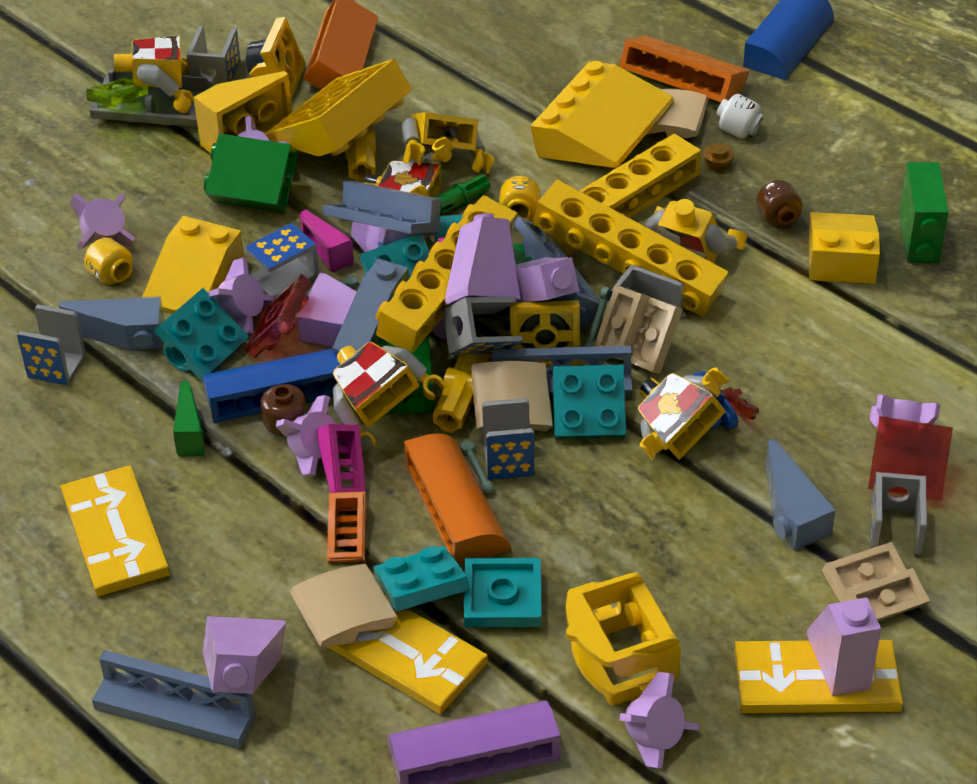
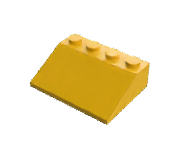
M394 58L337 77L267 131L265 135L273 142L286 141L298 151L315 156L328 153L336 156L349 148L347 143L350 140L354 141L364 136L368 132L366 127L375 125L385 119V112L387 110L390 111L404 103L403 97L410 93L412 89Z
M589 61L530 125L537 157L618 168L674 102L673 96L615 64Z

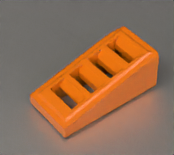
M366 492L329 493L328 564L365 562L368 519ZM357 511V515L339 516V512ZM357 523V527L338 528V524ZM337 535H357V539L337 540ZM337 547H357V552L336 553Z

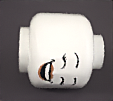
M735 94L729 100L724 98L716 112V115L720 117V129L739 139H744L748 135L753 137L764 117L761 114L760 104L741 94Z

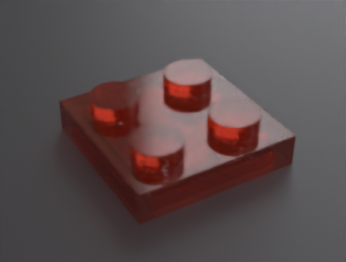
M300 274L266 306L244 351L256 358L265 349L271 351L283 333L289 335L299 321L295 317L296 314L304 308L309 300V296L306 293L312 283L310 279Z
M879 416L867 489L873 490L876 472L926 476V499L941 501L953 428ZM894 487L888 491V493L907 495L909 493L902 487Z

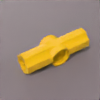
M370 125L366 127L368 132L359 139L350 140L347 143L349 148L345 150L346 159H348L349 178H353L356 182L364 183L365 176L367 174L375 175L376 171L375 130H372Z
M492 353L460 354L454 368L449 367L446 370L443 379L444 388L433 413V423L438 425L442 431L454 433L455 430L462 429L471 406L474 404L471 366L476 363L491 362Z

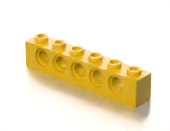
M674 133L618 168L613 169L595 182L590 183L581 189L580 192L631 218L700 175L701 150ZM551 235L567 257L579 250Z
M558 179L537 202L533 225L623 274L632 264L683 283V307L701 317L705 316L722 292L728 271Z
M485 195L475 205L469 204L463 213L461 221L458 224L452 223L445 239L441 243L437 241L433 245L425 262L419 261L413 269L410 279L407 282L401 281L395 290L393 298L389 302L384 301L380 305L375 317L379 320L376 335L397 347L407 349L412 354L443 318L442 309L450 306L446 305L445 295L460 227L474 221L473 218L476 215L491 213L494 214V218L509 219L512 236L517 212Z

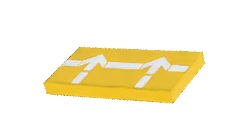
M131 465L60 485L97 597L170 575L168 564Z
M389 600L388 602L397 616L393 628L359 632L355 643L326 646L440 715L488 663V655L409 609L396 612Z
M879 640L871 688L836 696L831 695L810 641H735L734 653L741 714L902 712L903 700L892 640Z

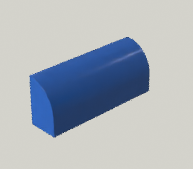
M780 0L745 42L743 67L786 80L834 21L833 9L828 0Z
M331 348L202 375L213 423L262 413L261 398L268 389L276 385L288 384L301 389L306 396V404L314 402L317 397L323 395L333 398V388L338 383L333 372L340 365L337 361V354L333 353Z

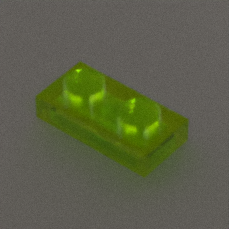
M127 78L86 89L87 101L99 103L101 108H116L118 103L135 102L137 97L148 94V86H136L133 84L132 79Z

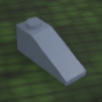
M381 259L376 260L360 283L332 347L333 353L338 354L345 346H352L358 351L369 342L377 345L381 338L376 335L379 321L375 318L376 313L384 301L389 302L393 298L400 282L403 280L407 282L409 280L408 267Z
M161 297L59 302L60 309L75 311L78 314L83 337L126 350L163 349V340L154 332L165 321Z
M775 439L769 440L765 466L773 525L777 535L781 539H785L794 551L831 536L836 510Z

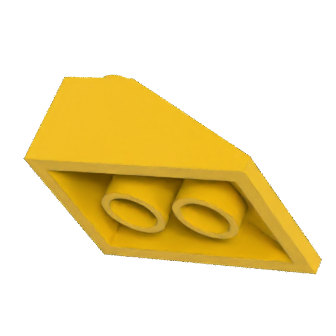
M285 71L220 83L193 97L200 146L209 153H211L212 145L217 143L219 133L238 136L246 131L245 117L251 116L256 130L265 134L293 112L289 74Z
M810 212L809 280L876 284L880 242L879 230L874 215Z
M182 216L166 238L142 298L161 297L163 312L173 314L202 288L208 293L211 290L217 289L225 281L233 261L245 258L241 230Z

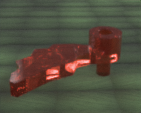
M729 387L721 390L728 402L732 403L738 416H741L744 421L756 419L759 408L738 397L742 394L740 388L733 390Z

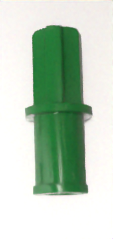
M481 174L463 184L457 182L453 184L452 189L435 196L434 198L441 199L440 216L461 205L464 207L469 205L471 199L487 192L491 188V182L487 176Z

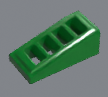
M182 381L179 388L173 428L176 454L178 456H204L203 431L189 381Z

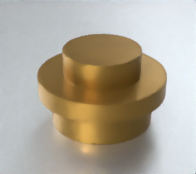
M713 143L704 149L703 159L710 169L717 171L725 170L734 160V151L724 143Z

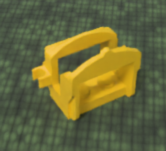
M629 573L604 582H590L568 590L566 600L568 624L566 638L571 641L572 655L585 679L604 695L610 705L616 706L627 701L633 702L639 698L657 672L674 674L673 684L675 683L676 679L679 678L681 645L639 573ZM617 602V606L612 608L611 604ZM636 625L641 633L642 643L615 651L607 634ZM603 666L612 667L614 673L619 677L630 676L654 668V670L649 674L613 685Z

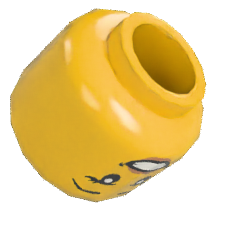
M511 177L501 186L499 203L517 212L516 219L520 216L530 221L534 219L537 202L541 199L540 188L529 177Z
M103 237L87 248L84 257L85 269L105 285L121 283L132 272L133 257L131 252L112 238Z

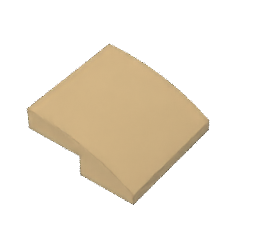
M661 89L673 96L674 102L646 135L666 132L667 137L674 133L683 139L698 136L708 103L707 95L688 90Z
M615 285L594 347L631 346L632 364L660 374L683 309Z
M495 361L476 363L471 366L477 430L483 431V402L522 398L529 400L530 428L535 431L547 432L553 426L545 363Z
M892 542L826 563L822 569L825 578L840 602L868 598L878 621L927 605L930 602L914 569L910 568L907 570Z
M366 564L353 565L325 572L293 586L290 591L320 647L355 643L359 632L393 628L397 619L394 610Z

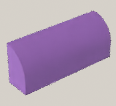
M546 700L387 735V742L398 784H452L560 759V732L552 709Z

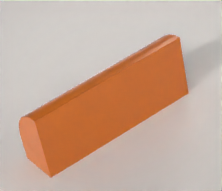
M334 0L325 11L303 79L315 87L323 89L337 77L363 69L379 16L353 0Z
M646 35L626 39L619 67L680 89L705 94L708 98L718 102H722L724 98L729 100L733 95L740 94L750 72L748 69Z
M437 433L404 441L406 467L446 549L459 566L465 565V558H488L511 551V545L455 439L448 435Z

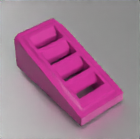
M301 211V231L316 243L317 255L330 271L335 272L352 265L354 262L352 240L309 211Z
M327 424L316 429L330 493L366 492L360 425ZM337 440H341L343 446H339ZM338 453H345L346 459H339ZM340 466H348L349 472H340ZM341 480H352L353 487H342Z

